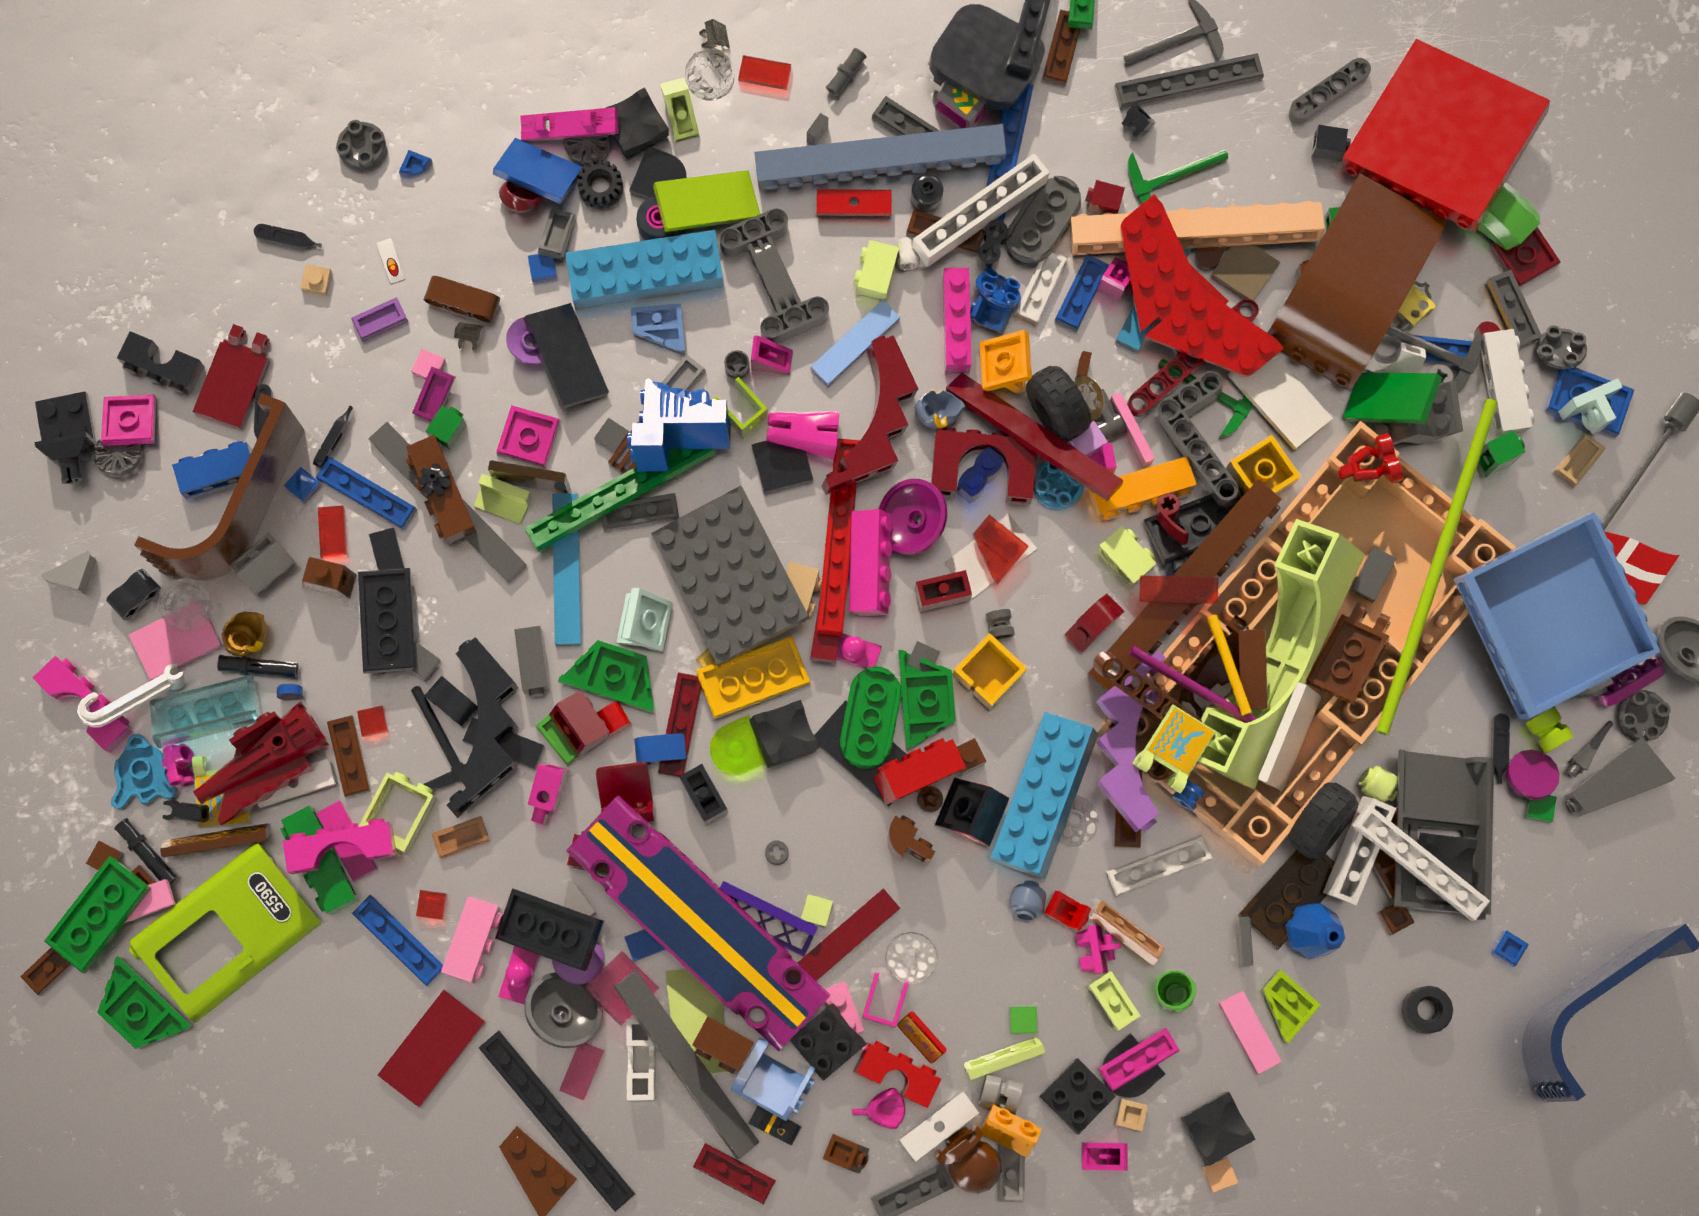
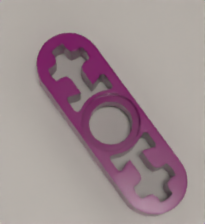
M1652 656L1611 678L1613 684L1607 686L1608 691L1598 695L1600 703L1605 706L1616 705L1661 678L1666 672L1662 658Z

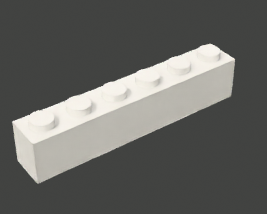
M1035 154L1031 155L916 236L913 240V250L924 264L929 267L987 226L990 221L997 219L1045 185L1048 180L1049 171Z

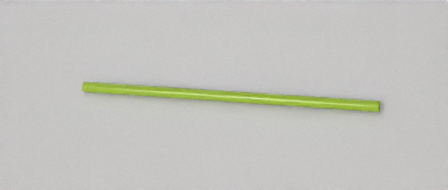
M1485 400L1376 732L1379 734L1389 735L1498 405L1496 400Z

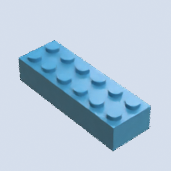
M715 230L565 253L575 310L724 287Z
M1048 712L1044 713L991 858L996 863L1044 880L1046 879L1098 737L1094 727Z

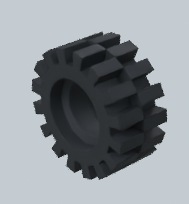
M597 159L595 164L593 161L588 162L589 166L586 167L584 165L582 167V172L579 171V179H577L578 190L582 200H586L587 205L590 207L593 204L597 209H599V205H603L604 209L608 208L607 204L609 203L613 206L615 200L619 201L621 198L620 193H623V181L620 171L617 170L614 164L611 166L610 161L605 160V163H602L601 159ZM597 176H604L610 181V185L606 191L596 192L590 186L591 181Z

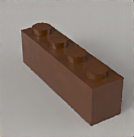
M435 435L406 446L409 454L405 456L410 470H416L418 478L424 477L421 473L424 467H428L431 470L434 463L439 464L441 470L446 468L450 472V477L446 479L451 481V486L448 489L442 487L444 494L441 496H436L433 491L430 496L427 495L428 500L424 502L429 515L435 514L438 523L434 524L439 538L445 537L449 544L477 532ZM415 478L416 485L420 493H422L425 486H419L418 478Z

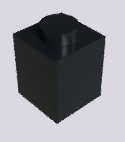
M1318 125L1314 133L1311 157L1341 161L1351 144V138H1347L1348 129Z

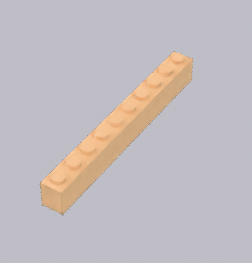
M1304 201L1298 204L1283 202L1276 205L1254 204L1247 207L1232 205L1226 208L1204 207L1196 210L1181 208L1176 211H1166L1183 249L1321 241L1325 229L1321 202ZM1133 211L1126 214L1104 213L1094 216L1081 214L1071 217L1070 237L1072 255L1123 253L1120 225L1123 219Z

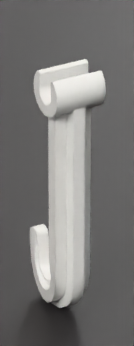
M176 663L170 664L165 668V672L161 676L94 713L86 711L87 707L98 699L97 693H91L81 700L78 706L80 720L90 727L107 725L169 689L179 690L184 687L183 671L179 673Z

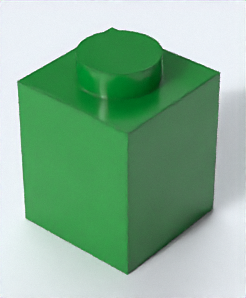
M441 406L426 429L428 437L435 435L439 444L451 450L466 426V422L462 418L463 414L453 407L447 409Z

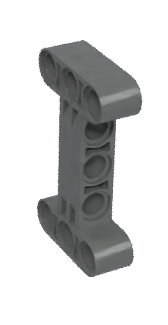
M775 208L726 228L720 234L719 240L721 252L727 257H735L748 252L776 312L761 322V337L778 344L824 324L829 316V304L825 298L819 296L801 302L773 240L784 236L788 230L787 214L782 209ZM776 219L783 222L779 227H774L770 223ZM757 229L760 231V234L753 237L748 235V231ZM728 239H735L737 241V244L734 246H727L725 244V241ZM814 307H821L824 313L815 315L811 310ZM795 316L800 318L801 322L797 325H792L788 320ZM770 326L776 327L779 330L774 335L765 332L766 328Z

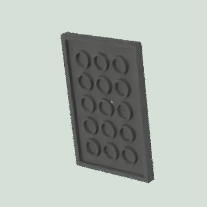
M741 485L651 533L718 666L735 659L810 619Z

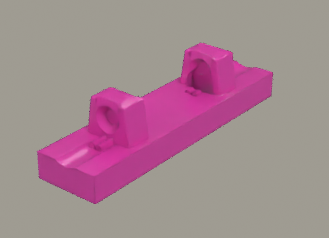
M615 107L520 115L521 140L524 142L619 134L618 109ZM548 120L550 124V131L546 129V121Z

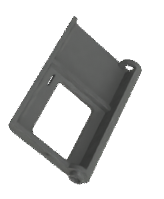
M1400 749L1398 752L1397 827L1416 842L1419 826L1458 830L1462 838L1477 840L1472 863V887L1490 900L1477 918V920H1486V915H1491L1494 759L1489 757L1459 758L1408 752ZM1396 862L1395 907L1462 914L1447 901L1418 898L1416 895V877Z

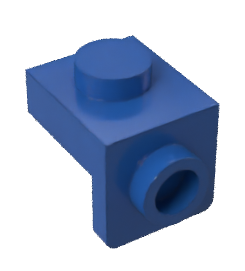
M979 295L977 301H974L971 306L970 318L977 325L1004 333L1013 310L995 305L984 296Z

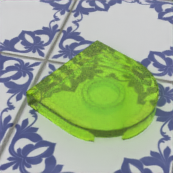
M749 714L722 726L711 739V758L716 767L725 773L742 775L766 764L751 727Z

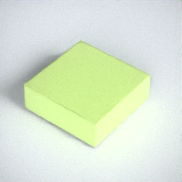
M808 894L801 919L826 927L833 901Z

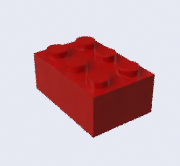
M941 738L924 747L925 752H922L919 748L902 757V762L900 763L895 759L879 767V773L873 776L885 804L888 805L966 768L954 740L951 739L945 742L944 738Z

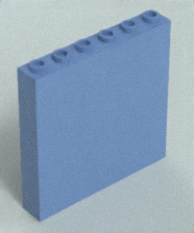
M1595 512L1581 515L1453 579L1519 719L1532 718L1660 653L1657 645L1658 639L1651 632L1647 624V616L1637 603L1636 592L1628 584L1625 577V569L1618 562L1614 554V546L1607 539L1603 531V523L1596 516Z

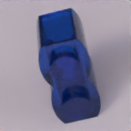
M990 447L983 450L977 456L974 466L967 469L961 475L956 493L968 503L976 501L984 492L986 484L992 482L1000 473L1004 458Z

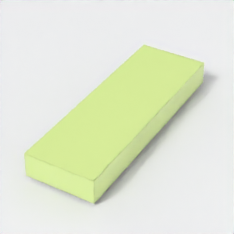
M1038 1037L966 1062L964 1067L970 1080L1044 1054L1045 1050Z

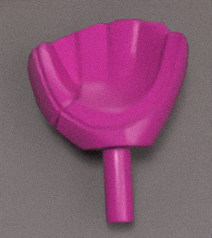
M889 1088L877 1094L868 1104V1109H852V1115H868V1119L877 1125L889 1129H897L905 1115L904 1099L897 1089Z

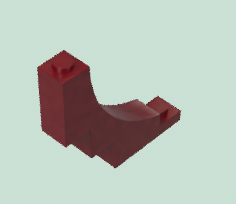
M894 335L887 338L880 336L874 339L867 351L874 373L876 388L872 419L862 439L840 461L839 467L842 472L835 470L826 475L821 486L825 495L891 470L899 461L889 438L905 432L909 424L899 403L913 398L919 388Z

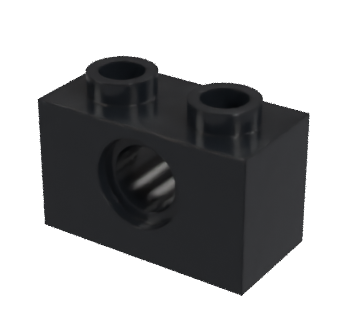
M703 764L679 776L705 825L728 813L727 807Z

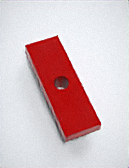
M817 189V216H891L892 190ZM855 201L858 205L852 206L850 203Z

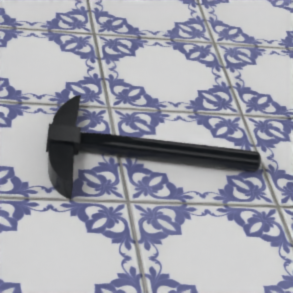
M415 686L411 692L452 767V771L423 785L432 790L443 789L456 782H461L458 776L466 764L460 762L421 687Z

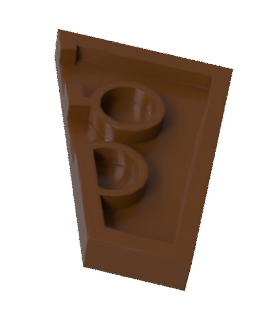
M518 1126L499 1146L538 1216H546L578 1179Z

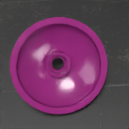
M907 479L897 483L885 494L878 508L891 514L893 528L890 531V543L892 550L901 554H918L932 547L942 535L947 522V504L943 494L935 485L922 479ZM922 517L921 523L918 524V519Z

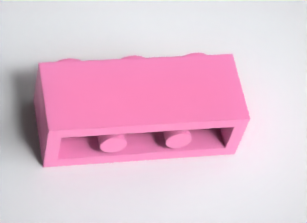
M468 896L442 967V973L471 983L481 978L485 964H482L484 954L490 953L494 939L490 937L493 929L499 928L503 914L499 913L500 907Z

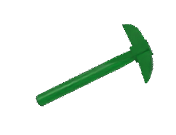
M1225 150L1147 181L1143 179L1132 152L1127 162V171L1134 193L1143 204L1151 197V190L1227 160L1228 153Z
M1164 359L1160 360L1158 368L1162 369L1169 362ZM1176 367L1168 370V373L1176 378L1182 376L1181 371ZM1190 375L1184 382L1189 384L1197 377ZM1209 384L1205 385V387L1209 390L1216 389L1215 387ZM1222 392L1221 396L1217 399V401L1233 409L1232 412H1234L1219 438L1231 436L1239 428L1244 418L1246 419L1253 406L1245 395L1242 400L1239 399L1238 401Z

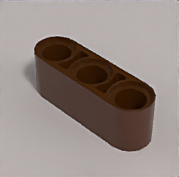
M432 276L423 300L432 306L482 322L492 323L501 298L488 291L443 277Z

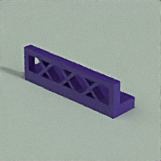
M725 881L722 882L720 888L734 899L737 904L740 902L746 905V907L742 908L743 910L752 908L758 911L761 921L757 923L759 925L762 924L766 931V922L772 920L781 922L784 933L771 936L784 948L803 957L805 956L818 929L817 926ZM761 913L769 916L770 918L763 920ZM785 925L794 929L787 931ZM800 931L808 935L803 948L800 949L793 946L788 934ZM783 936H786L787 942H785V941H783V940H781V939H779V938H780V937H783Z

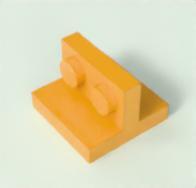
M1021 330L981 341L982 388L988 392L1006 387L1016 395L1026 393L1025 381L1031 380L1032 377L1029 333L1026 330Z

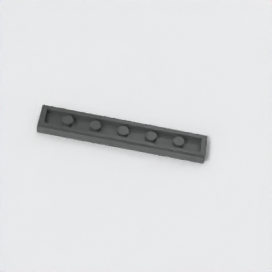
M1256 53L1115 83L1114 87L1120 109L1134 105H1142L1263 79L1264 73L1259 55Z

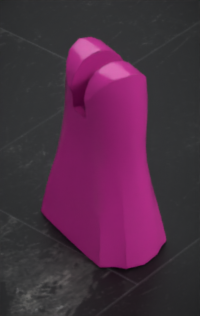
M839 411L809 413L775 412L768 414L767 424L773 428L767 430L766 440L797 448L833 460L835 458Z

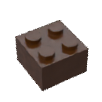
M707 1016L692 1046L697 1048L695 1051L697 1055L708 1061L712 1057L720 1060L718 1066L733 1074L735 1069L738 1071L742 1069L756 1043Z

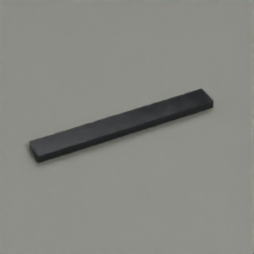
M500 1030L479 1047L480 1051L614 1212L636 1194Z

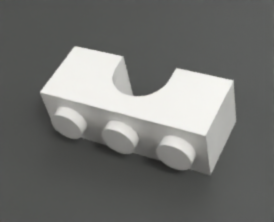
M1401 342L1398 351L1391 356H1381L1375 351L1365 369L1370 370V373H1420L1426 359V352L1423 348Z
M626 1019L628 1049L627 1101L655 1100V1045L636 1019Z

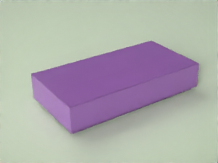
M397 297L351 318L362 342L408 322Z

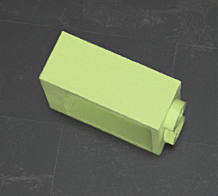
M395 772L394 776L386 773L358 827L369 825L368 821L376 819L393 784L424 799L425 802L406 839L403 840L394 835L396 849L408 854L437 798L431 794L433 791L431 788L421 783L416 787L408 783L410 778L398 772Z

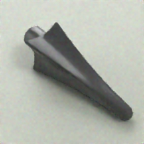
M1608 721L1596 736L1567 762L1571 765L1567 770L1570 776L1576 777L1579 772L1582 774L1584 770H1588L1601 742L1613 725L1612 721Z

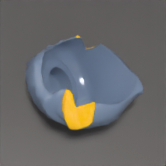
M931 390L920 397L914 408L916 416L925 426L940 430L953 425L958 420L962 410L965 408V404L947 391L942 390L936 393L934 390Z

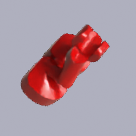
M1388 433L1376 436L1375 449L1365 446L1348 457V464L1341 466L1338 470L1340 479L1352 477L1354 482L1379 479L1382 475L1392 484L1403 481L1402 467L1396 457L1393 441ZM1369 456L1377 457L1382 461L1381 466L1377 469H1360L1359 464Z

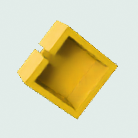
M989 633L954 669L952 675L966 689L970 690L973 687L975 689L973 695L990 710L1025 674L1027 668Z

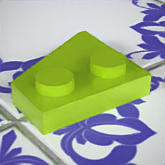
M1279 970L1262 989L1281 1036L1286 1043H1289L1321 1006L1320 1003L1282 970Z

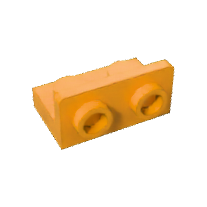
M993 1104L981 1127L983 1136L1028 1157L1031 1149L1037 1143L1041 1128Z

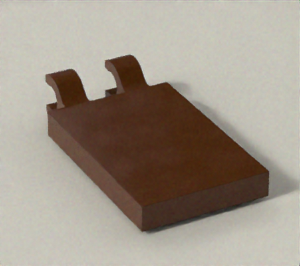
M1358 602L1350 617L1341 615L1306 679L1307 684L1352 705L1358 699L1389 641V635L1384 633L1391 623L1389 621L1391 617L1381 613L1373 628L1362 624L1361 622L1367 614V606Z

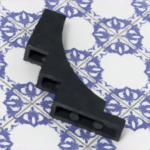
M476 637L463 642L458 648L459 651L455 653L471 678L478 707V726L475 742L468 761L458 776V779L464 784L466 789L454 793L449 799L450 802L446 805L457 818L518 767L499 745L500 742L518 728L513 719L500 706V703L515 692L518 686Z

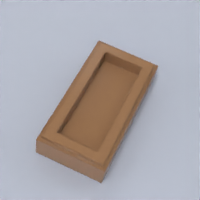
M482 816L432 833L440 859L490 842Z

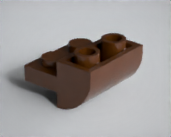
M904 815L901 818L895 816L891 822L887 837L888 846L893 856L901 861L906 852L924 864L929 865L936 852L932 850L933 845L923 838H919L918 841L914 839L918 828L914 827L916 823Z

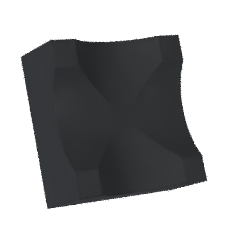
M645 87L627 99L606 107L618 109L619 134H614L613 137L625 158L670 136L669 128L654 106Z
M801 700L753 715L749 720L767 768L814 753L820 748L808 724Z
M1420 833L1419 845L1472 886V863L1477 840ZM1416 877V885L1428 887Z
M834 1003L824 1009L790 1039L791 1043L809 1065L815 1068L814 1071L823 1081L867 1045L863 1038L849 1026Z
M1076 1058L1039 1097L1079 1135L1116 1096L1079 1058Z
M1230 1092L1221 1094L1180 1118L1204 1162L1209 1166L1256 1140L1240 1114Z

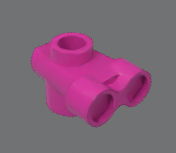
M186 744L165 747L163 749L164 758L162 759V765L168 771L166 775L169 785H181L182 787L193 785L195 777L188 765L192 762V757H194L191 748Z

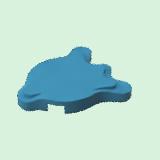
M140 734L130 736L127 746L123 749L124 752L115 761L114 775L117 781V789L111 799V805L116 809H123L134 796H138L140 803L143 805L150 804L158 796L168 800L176 798L178 790L175 786L169 785L166 775L168 771L162 765L164 754L158 748L149 744L144 736Z

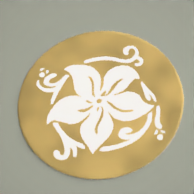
M1081 376L1074 382L1088 405L1093 421L1099 418L1103 412L1104 396L1100 386L1094 379L1088 376Z

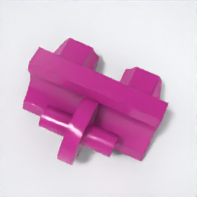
M1100 925L1088 926V929L1076 933L1078 947L1091 945L1092 951L1091 956L1080 957L1081 970L1098 974L1108 973L1107 960H1115L1114 950L1121 949V944H1113L1111 934L1104 935L1103 939L1102 927Z

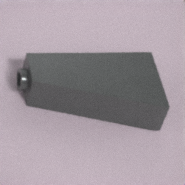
M1642 737L1633 741L1564 795L1567 800L1566 804L1573 813L1583 816L1672 782L1676 778Z

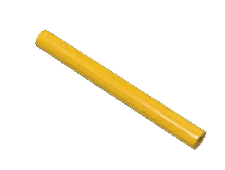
M1209 616L1207 620L1241 715L1246 716L1251 714L1252 711L1218 616Z

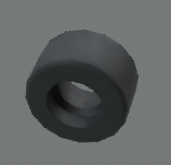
M1428 985L1410 991L1403 1000L1401 1011L1403 1019L1409 1028L1418 1033L1430 1034L1440 1032L1448 1026L1453 1016V1005L1446 992L1438 987ZM1425 999L1431 1000L1437 1007V1014L1431 1020H1424L1418 1014V1005Z

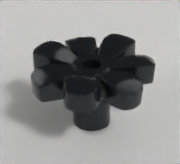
M432 464L431 470L428 467H424L421 470L424 477L418 478L419 486H425L423 492L426 495L430 496L434 491L436 496H441L444 494L442 487L448 489L451 486V481L446 479L450 477V472L446 468L441 470L439 464Z

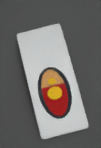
M389 238L377 242L390 284L404 280L405 277L392 239Z

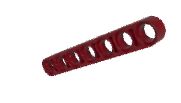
M1243 299L1232 307L1233 310L1242 315L1240 307L1249 306L1253 310V315L1245 318L1251 322L1254 321L1259 312L1257 303L1252 299ZM1180 352L1129 397L1127 405L1132 415L1142 417L1206 362L1199 360L1197 363H1190L1186 358V354ZM1176 367L1181 371L1182 376L1174 379L1170 377L1168 370ZM1153 383L1161 384L1164 389L1163 393L1154 394L1150 390V385ZM1137 398L1142 399L1145 402V409L1136 410L1132 406V401Z

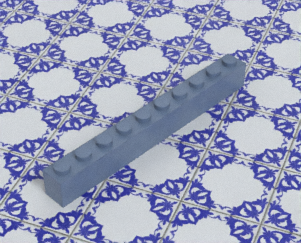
M1003 124L757 151L754 154L758 187L771 190L783 184H788L789 187H798L803 185V182L813 181V184H824L828 182V179L838 178V181H849L855 176L870 179L877 177V174L887 173L888 176H896L902 174V171L912 170L913 173H922L927 171V168L937 167V170H948L953 165H962V167L968 168L976 166V163L980 162L994 165L1001 163V160H1005L1006 147Z

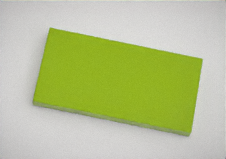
M749 170L655 182L653 185L665 232L743 222L760 214Z

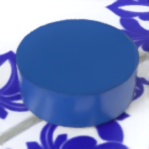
M298 684L279 685L276 697L289 701L302 699L303 687Z

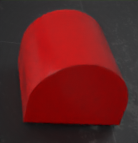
M618 701L605 706L597 712V715L607 725V729L610 732L608 734L609 737L632 725Z

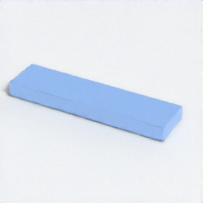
M882 300L822 355L810 369L829 386L869 349L874 339L883 336L900 320V316Z

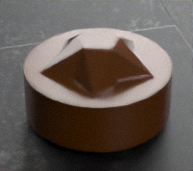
M924 787L917 796V804L922 811L934 813L941 808L943 795L936 787Z

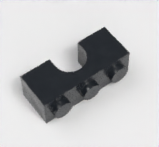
M129 331L117 356L124 370L133 374L139 371L146 374L145 378L157 384L160 381L168 383L170 389L179 393H183L184 390L190 393L193 392L205 367L199 359L176 350L169 362L157 364L154 358L159 347L155 342Z

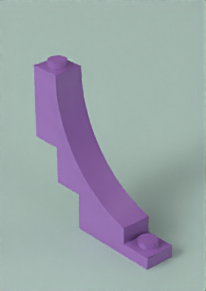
M1160 650L1152 655V657L1161 662L1166 659ZM1143 663L1135 669L1136 672L1151 683L1153 682L1147 675L1149 674L1153 677L1158 673ZM1133 676L1126 678L1125 686L1131 683ZM1114 686L1102 695L1096 703L1115 727L1103 735L1096 744L1115 767L1098 780L1096 784L1135 832L1141 828L1146 832L1157 823L1154 818L1159 812L1145 791L1138 767L1133 764L1136 758L1137 726L1143 706ZM1152 690L1148 691V692L1145 694L1144 700L1147 699L1148 695L1150 694V692H1151Z

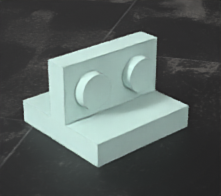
M1617 378L1572 398L1558 412L1562 420L1581 413L1584 426L1593 435L1603 430L1616 419L1607 400L1622 388V385Z
M632 588L631 593H626L616 643L623 646H643L655 652H663L673 602L643 589Z

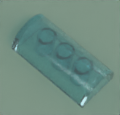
M252 675L150 700L152 739L157 748L252 725L263 714L259 693Z

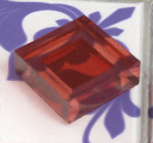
M383 705L357 711L362 737L389 732Z
M420 890L416 916L443 920L447 894Z

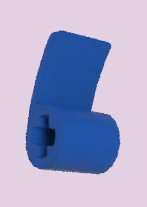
M683 734L643 736L634 739L636 762H645L647 765L660 763V761L686 759L685 738Z

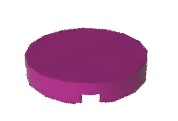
M1532 749L1521 751L1512 758L1508 765L1506 777L1509 786L1516 794L1521 797L1525 796L1529 800L1545 799L1554 792L1559 784L1560 773L1557 764L1550 756L1541 751Z

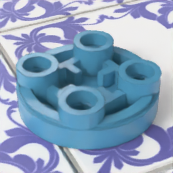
M1048 461L1037 469L1034 477L1033 491L1038 501L1044 506L1054 510H1063L1073 506L1081 497L1084 486Z

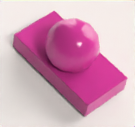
M843 633V636H840L837 660L865 669L876 666L882 646L862 640L857 636Z
M514 946L498 997L524 1004L540 955Z

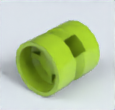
M1555 706L1526 722L1531 733L1539 736L1537 742L1544 753L1553 750L1574 737L1567 724H1561L1562 716Z

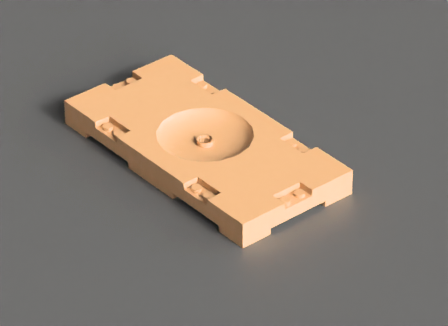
M1361 421L1163 654L1166 657L1163 663L1181 674H1184L1194 662L1198 664L1202 660V657L1199 656L1208 643H1216L1207 620L1212 615L1218 616L1225 638L1231 634L1226 628L1227 624L1237 615L1246 621L1250 630L1266 629L1267 645L1273 628L1278 602V581L1274 565L1296 519L1339 533L1365 554L1314 662L1315 665L1341 615L1350 617L1357 602L1367 606V614L1361 623L1371 628L1374 627L1381 613L1391 617L1389 620L1391 622L1390 626L1384 633L1389 635V641L1355 704L1352 705L1307 684V681H1305V685L1322 697L1283 792L1273 789L1261 780L1258 781L1253 790L1216 774L1199 763H1196L1187 778L1188 781L1194 783L1205 792L1203 798L1198 799L1196 802L1197 807L1193 811L1197 818L1255 867L1265 863L1289 834L1297 818L1317 791L1334 778L1358 747L1363 744L1377 727L1452 503L1450 497L1398 456L1400 453L1396 449L1395 454L1403 471V481L1392 484L1384 475L1379 479L1354 482L1352 477L1340 479L1338 470L1341 466L1348 464V457L1365 446L1375 449V439L1378 435ZM1369 456L1359 464L1360 469H1377L1381 466L1382 461L1377 457ZM1464 509L1402 695L1469 614L1453 579L1517 548L1481 518L1477 520ZM1375 546L1395 557L1396 560L1376 600L1371 603L1350 590L1371 548ZM1159 672L1153 677L1149 674L1147 675L1158 688L1178 702L1183 688L1181 685ZM1233 690L1226 698H1224L1225 700L1234 694ZM1152 691L1148 695L1147 699L1151 697ZM1171 704L1165 708L1164 714L1169 711L1172 706ZM1144 706L1139 717L1136 732V756L1145 749L1162 722L1159 717ZM1108 719L1097 732L1098 735L1102 737L1115 725ZM1154 763L1152 770L1157 769L1160 763ZM1142 770L1144 774L1155 783L1161 784L1172 795L1177 792L1166 784L1171 775L1175 773L1174 771L1166 779L1157 781Z

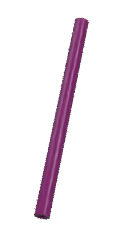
M1133 646L1130 649L1128 655L1240 721L1248 723L1258 719L1251 714L1242 716L1239 707L1139 648Z

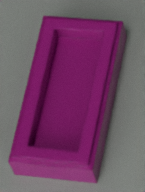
M431 366L412 413L432 421L441 406L445 405L456 376Z

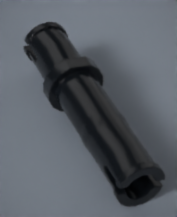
M219 655L217 669L218 671L240 672L244 676L250 673L296 679L299 665L298 662L250 658V656L234 657Z
M128 818L123 819L114 827V830L128 844L127 848L138 855L159 881L167 879L169 885L177 880L178 876L174 874L147 842L148 838L144 834L141 835Z

